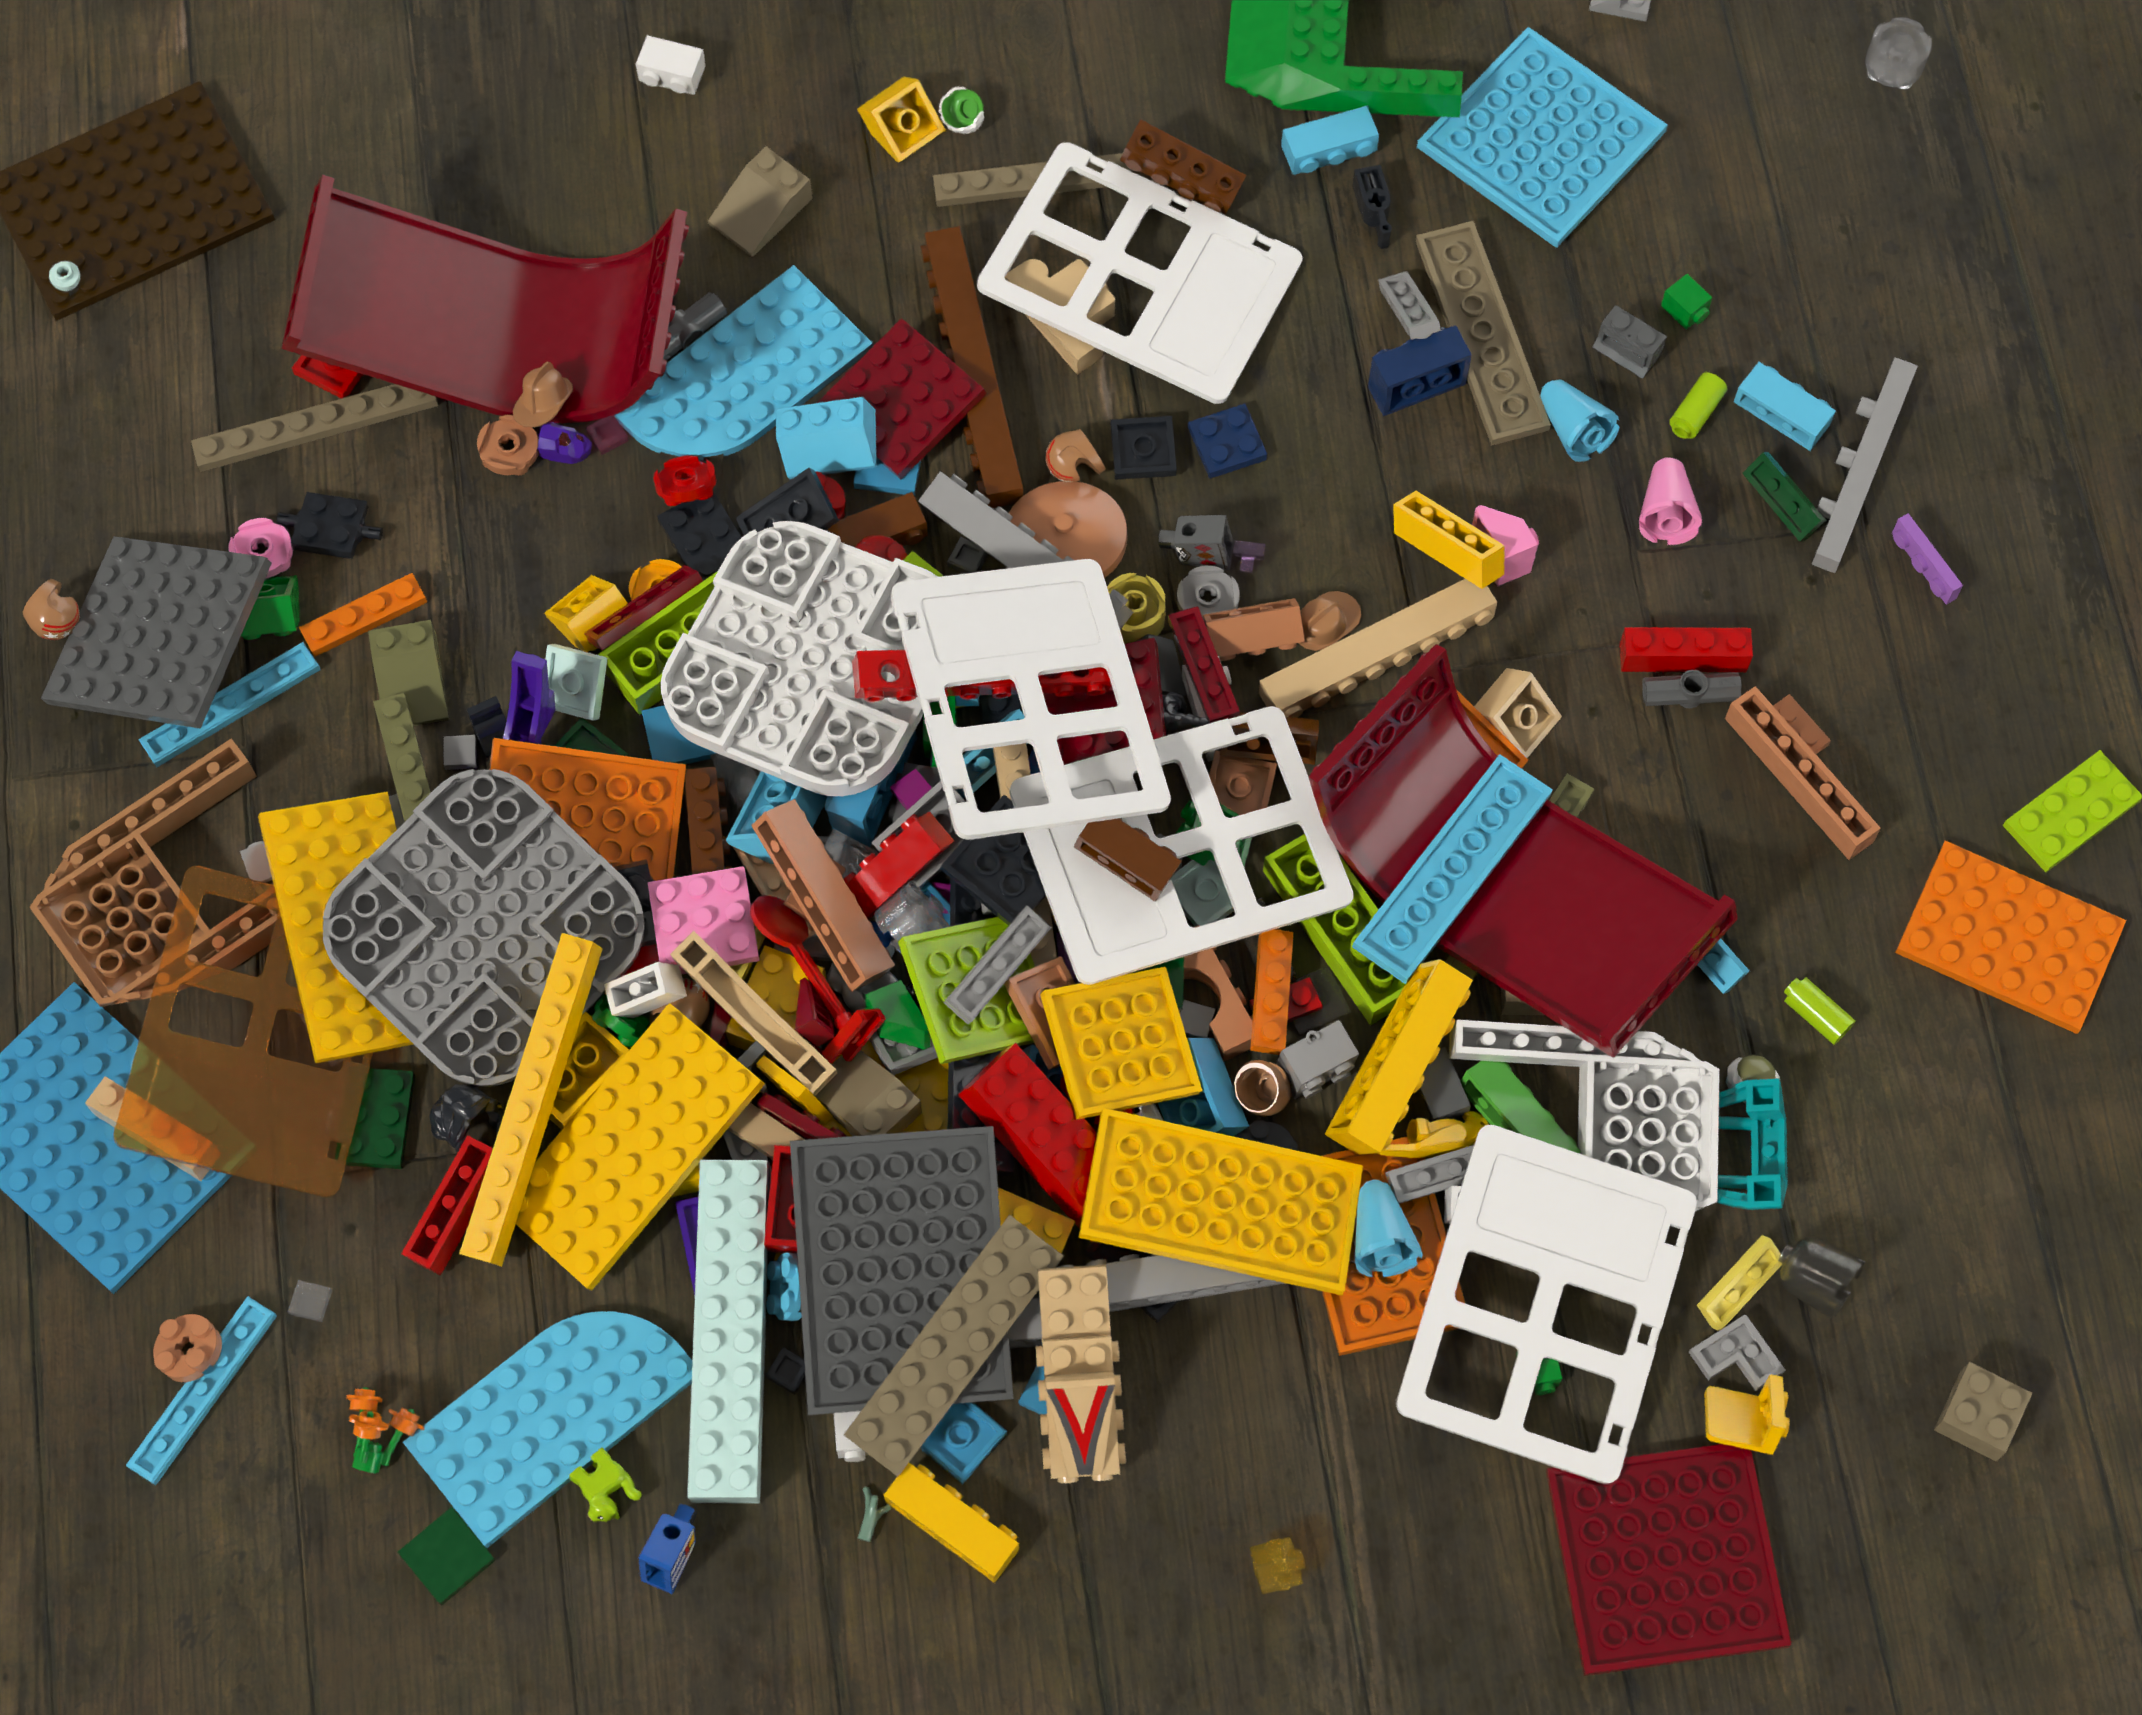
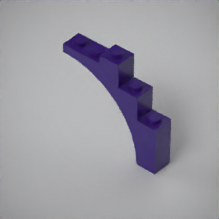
M516 651L511 660V694L503 739L542 744L541 738L556 710L554 690L549 689L547 660L534 654Z

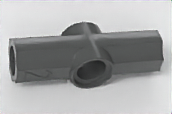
M707 293L685 311L681 309L675 311L673 320L668 325L667 332L671 333V340L668 348L664 350L663 359L667 361L682 348L686 349L699 339L705 330L727 314L726 308L714 293Z
M1689 670L1683 675L1644 677L1642 681L1643 702L1645 706L1680 704L1690 709L1699 706L1701 703L1731 702L1741 696V678L1738 672L1703 674L1698 670ZM1693 686L1698 692H1690L1685 687Z

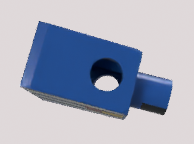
M680 1504L673 1517L668 1514L661 1515L639 1556L642 1582L673 1594L695 1545V1527L692 1524L697 1516V1512L693 1508Z

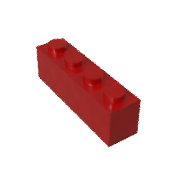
M1625 627L1620 640L1621 672H1686L1689 670H1698L1700 672H1747L1753 658L1751 628Z
M930 811L920 817L916 814L909 817L900 826L904 830L898 836L895 833L890 835L879 845L883 850L877 856L873 852L859 864L862 870L858 874L851 872L843 879L849 890L855 895L857 903L867 919L872 918L954 842V839Z
M467 1135L402 1251V1255L441 1276L468 1228L493 1150L492 1147Z

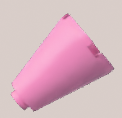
M1667 457L1653 465L1639 517V530L1651 542L1657 543V539L1667 540V545L1681 544L1693 539L1698 534V528L1702 524V517L1682 462Z

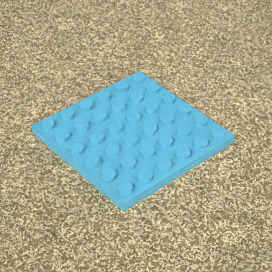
M1527 27L1463 93L1460 117H1440L1418 140L1417 148L1557 248L1667 131L1668 125L1537 32Z

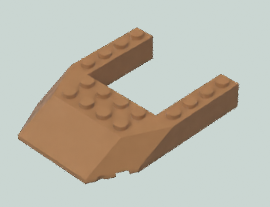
M232 738L68 846L62 855L63 860L54 874H50L45 882L44 890L36 896L29 907L100 1007L174 994L236 968L285 934L274 887L209 930L150 848L257 777L249 761Z

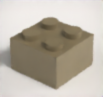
M1968 1362L1958 1375L1934 1431L1997 1462L2006 1453L2032 1393Z

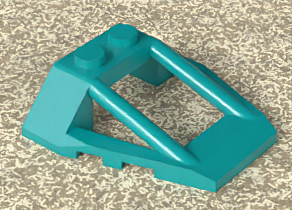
M1779 1078L1745 1080L1735 1084L1736 1087L1719 1092V1108L1746 1101V1112L1749 1117L1719 1116L1718 1129L1751 1131L1752 1176L1718 1175V1188L1747 1189V1194L1717 1189V1203L1747 1210L1780 1209L1783 1207L1787 1190V1123L1781 1081Z

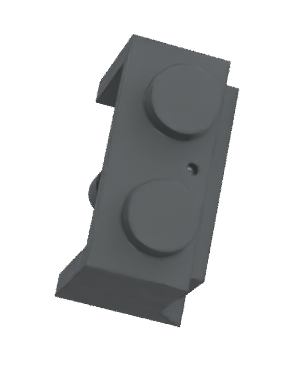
M1615 305L1601 323L1598 337L1592 347L1643 379L1662 355L1667 336Z

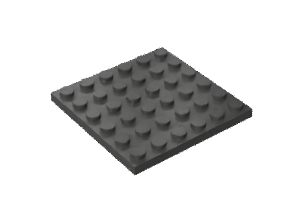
M114 536L79 612V622L75 625L65 643L41 699L48 705L201 729L272 563L263 556Z

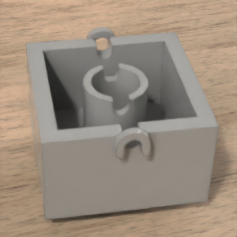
M1338 1020L1317 1032L1309 1031L1306 1038L1283 1049L1276 1065L1280 1066L1287 1074L1294 1099L1302 1095L1307 1099L1319 1093L1324 1083L1332 1080L1335 1084L1350 1076V1070L1355 1067L1354 1063L1359 1053L1341 1021Z

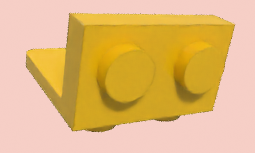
M1769 1374L1759 1396L1714 1386L1707 1387L1704 1394L1707 1439L1716 1443L1773 1455L1781 1437L1785 1438L1787 1436L1790 1425L1789 1418L1785 1417L1788 1393L1783 1389V1377Z

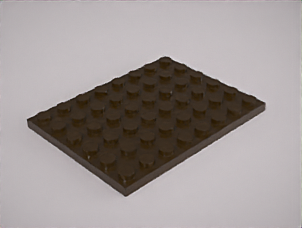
M201 81L0 171V214L55 321L275 221L273 212ZM69 261L78 267L80 280L73 290L62 291L52 285L49 279V272L59 262Z

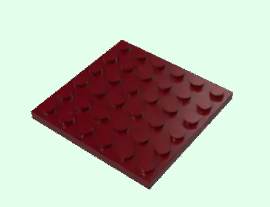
M1719 1444L1625 1457L1619 1477L1609 1484H1603L1555 1467L1547 1468V1481L1584 1676L1789 1648L1791 1646L1751 1450Z

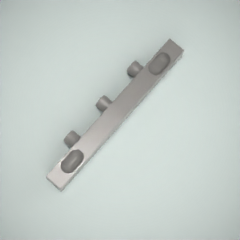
M1895 357L1878 400L1874 401L1862 396L1856 414L1867 417L1870 420L1857 451L1844 446L1841 448L1836 464L1847 467L1850 470L1837 502L1823 496L1820 500L1817 510L1823 517L1830 520L1812 565L1833 573L1836 572L1918 367L1917 365Z

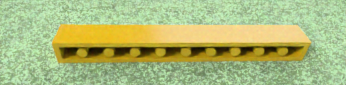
M564 933L561 934L459 1254L501 1267L503 1265L603 950L602 947L593 941Z

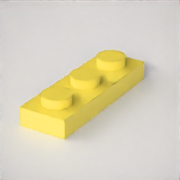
M1762 1235L1697 1304V1307L1713 1329L1718 1331L1723 1329L1785 1262L1772 1239Z

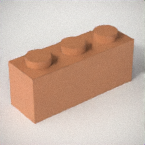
M1295 598L1203 615V620L1220 661L1234 659L1236 657L1235 654L1246 652L1249 655L1263 654L1268 648L1292 649L1297 647V643L1305 642L1300 606Z

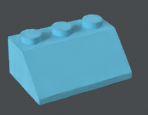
M864 397L776 409V439L789 479H793L807 468H811L815 472H821L824 475L876 468V410Z
M761 771L726 841L735 848L767 863L774 864L751 825L766 811L795 799L799 807L805 812L807 820L813 828L828 796L809 791Z

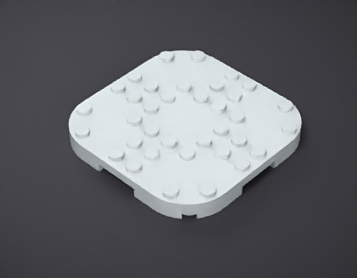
M795 521L774 522V527L759 532L754 529L743 536L726 556L713 579L715 587L688 635L685 633L681 635L665 664L661 678V695L671 722L678 732L698 746L821 795L848 796L857 794L877 785L893 770L920 722L923 710L918 697L911 701H898L897 697L884 698L878 702H867L864 698L855 699L852 661L857 651L905 650L900 626L891 601L892 587L901 581L938 576L903 560L895 558L891 562L841 542L840 536L806 523ZM906 617L909 630L918 629L916 617ZM889 672L881 673L884 680L888 682L896 681L893 674Z

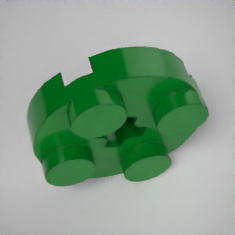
M606 994L602 995L594 1005L595 1013L592 1019L601 1027H609L616 1032L618 1040L629 1048H632L647 1030V1025L650 1023L643 1014L635 1018L612 1016Z

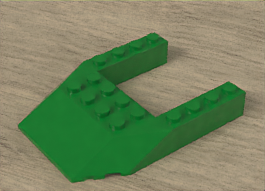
M1232 0L1225 83L1236 88H1243L1248 94L1255 97L1261 95L1273 101V105L1281 109L1346 112L1367 106L1369 112L1374 114L1460 117L1463 71L1344 66L1349 0Z

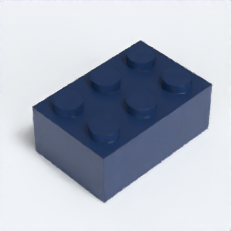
M1456 325L1449 328L1442 327L1440 328L1441 331L1432 333L1431 336L1424 339H1410L1402 346L1391 350L1383 349L1372 357L1368 388L1383 416L1466 385L1472 354Z

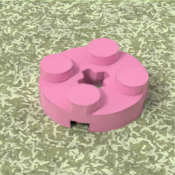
M256 518L243 523L238 528L239 532L235 534L234 538L231 537L229 541V552L266 557L272 563L266 578L286 571L291 565L290 559L293 555L291 538L282 525L273 523L270 519ZM263 543L265 547H268L262 554L253 552L258 549L257 544Z

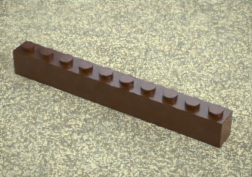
M960 226L925 232V245H920L923 263H929L931 269L926 271L929 288H935L937 296L932 297L935 314H941L943 322L938 323L942 340H947L949 348H945V355L980 384L987 393L962 418H966L968 427H963L966 445H972L974 451L973 454H970L972 471H978L980 480L976 481L977 491L990 500L988 506L991 508L1012 505L1023 497V486Z

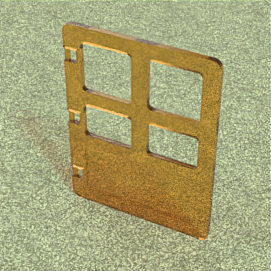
M192 866L186 870L113 1133V1139L117 1146L126 1150L312 1195L331 1197L338 1192L341 1185L373 1052L364 1054L362 1064L352 1062V1056L345 1057L342 1068L338 1072L273 1057L268 1054L267 1047L277 1011L284 1009L304 1014L298 988L289 986L285 981L291 956L274 885L202 866ZM205 894L221 896L276 912L277 918L261 976L254 977L191 961L188 958V949L201 901ZM185 984L252 1002L253 1010L243 1046L233 1047L171 1031L168 1023L178 987ZM331 1141L342 1143L338 1160L327 1157Z

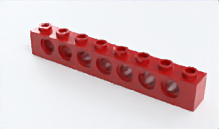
M905 650L856 652L852 661L855 699L864 698L867 702H878L884 698L897 697L898 701H911L918 697ZM1103 667L1083 669L1085 677H1079L1073 671L1053 673V678H1048L1044 675L1038 676L1042 692L1055 693L1058 697L1071 696L1075 692H1087L1089 696H1099L1108 692L1112 685L1108 671ZM889 672L893 674L896 681L888 682L884 680L881 673ZM1010 679L946 687L944 689L947 698L948 696H960L966 700L978 698L980 695H992L993 698L1002 699L1008 698L1012 694H1018L1015 683Z

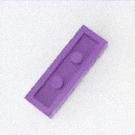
M1909 513L1899 518L1892 532L1898 547L1907 552L1914 568L1925 576L1932 592L1937 597H1941L1946 605L1956 600L1963 587L1962 583Z

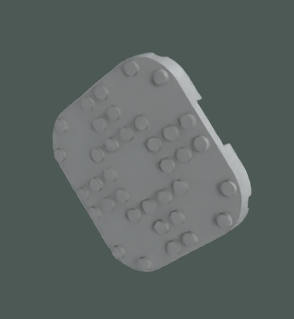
M471 769L451 776L436 787L413 810V814L368 859L365 858L340 882L331 894L324 910L323 942L335 968L442 1072L464 1084L489 1087L502 1085L516 1078L561 934L564 933L590 940L603 948L582 1013L583 1015L606 993L604 984L622 977L632 966L643 943L645 926L639 898L630 883L561 819L530 786L518 777L501 770Z

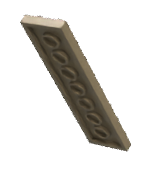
M1474 221L1416 235L1415 242L1447 328L1454 325L1457 326L1472 354L1467 381L1491 446L1550 431L1551 424Z
M1009 1215L843 1435L898 1477L1039 1290L1038 1269L1055 1268L1064 1256Z

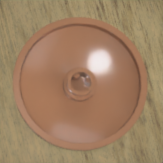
M1065 481L1045 484L1021 497L1009 512L1013 516L1010 521L1017 527L1020 523L1026 525L1036 533L1033 538L1039 543L1043 539L1047 540L1059 550L1056 555L1064 560L1066 556H1069L1073 560L1092 559L1101 566L1104 578L1115 570L1124 556L1127 547V525L1124 514L1111 496L1092 485Z

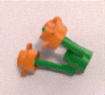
M363 1387L362 1389H355V1394L347 1395L346 1398L350 1401V1410L359 1411V1415H351L349 1417V1421L354 1423L353 1434L357 1436L352 1467L365 1472L379 1473L381 1465H389L391 1454L403 1433L413 1437L417 1428L424 1430L425 1427L417 1423L420 1416L415 1414L413 1409L408 1410L402 1407L400 1412L389 1409L388 1412L393 1415L389 1425L397 1430L385 1451L382 1452L381 1444L370 1441V1439L379 1438L381 1431L388 1430L389 1427L387 1423L382 1421L380 1414L377 1413L378 1403H382V1399L375 1396V1390Z

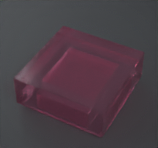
M614 415L600 419L586 427L588 435L601 455L628 442L626 433Z

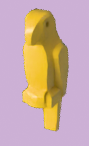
M1474 1111L1463 1114L1464 1123L1455 1119H1440L1429 1122L1425 1118L1412 1119L1406 1130L1409 1144H1390L1386 1150L1381 1151L1379 1154L1406 1158H1433L1474 1145L1478 1132L1484 1126L1489 1125V1123L1480 1113Z

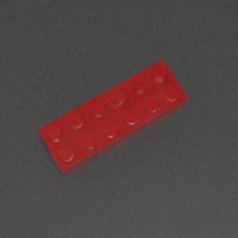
M1014 1043L1001 1051L958 1095L987 1127L993 1126L994 1135L1067 1216L1075 1221L1076 1226L1080 1229L1097 1132L1084 1118L1076 1120L1072 1104L1017 1043Z

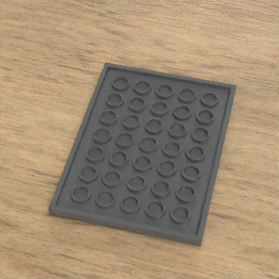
M993 1126L790 1141L808 1415L861 1411L1000 1228ZM1008 1331L953 1404L1013 1399Z

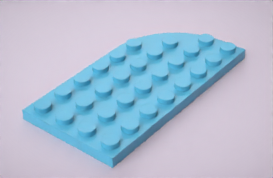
M793 265L667 362L663 376L655 380L652 389L647 390L631 407L612 417L639 443L659 454L664 452L679 457L698 456V460H703V457L720 454L728 456L748 447L775 427L776 409L803 405L859 361L873 347V343Z
M608 1311L572 1316L550 1326L427 1422L423 1426L425 1427L424 1430H417L413 1437H408L403 1443L487 1549L571 1481L569 1474L577 1467L582 1466L584 1470L593 1463L591 1456L601 1447L606 1452L692 1384L693 1361L682 1347L663 1329L640 1317Z

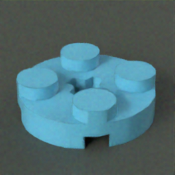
M786 1252L782 1253L777 1261L771 1260L768 1264L767 1277L770 1280V1295L767 1298L766 1308L769 1314L776 1315L780 1320L797 1321L802 1317L801 1312H799L801 1300L797 1253Z

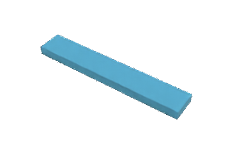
M304 642L216 693L201 729L165 723L138 740L157 768L321 669Z
M247 1296L220 1334L222 1350L214 1366L209 1365L202 1372L204 1375L201 1378L185 1382L126 1464L129 1469L152 1484L157 1485L276 1319L277 1315Z

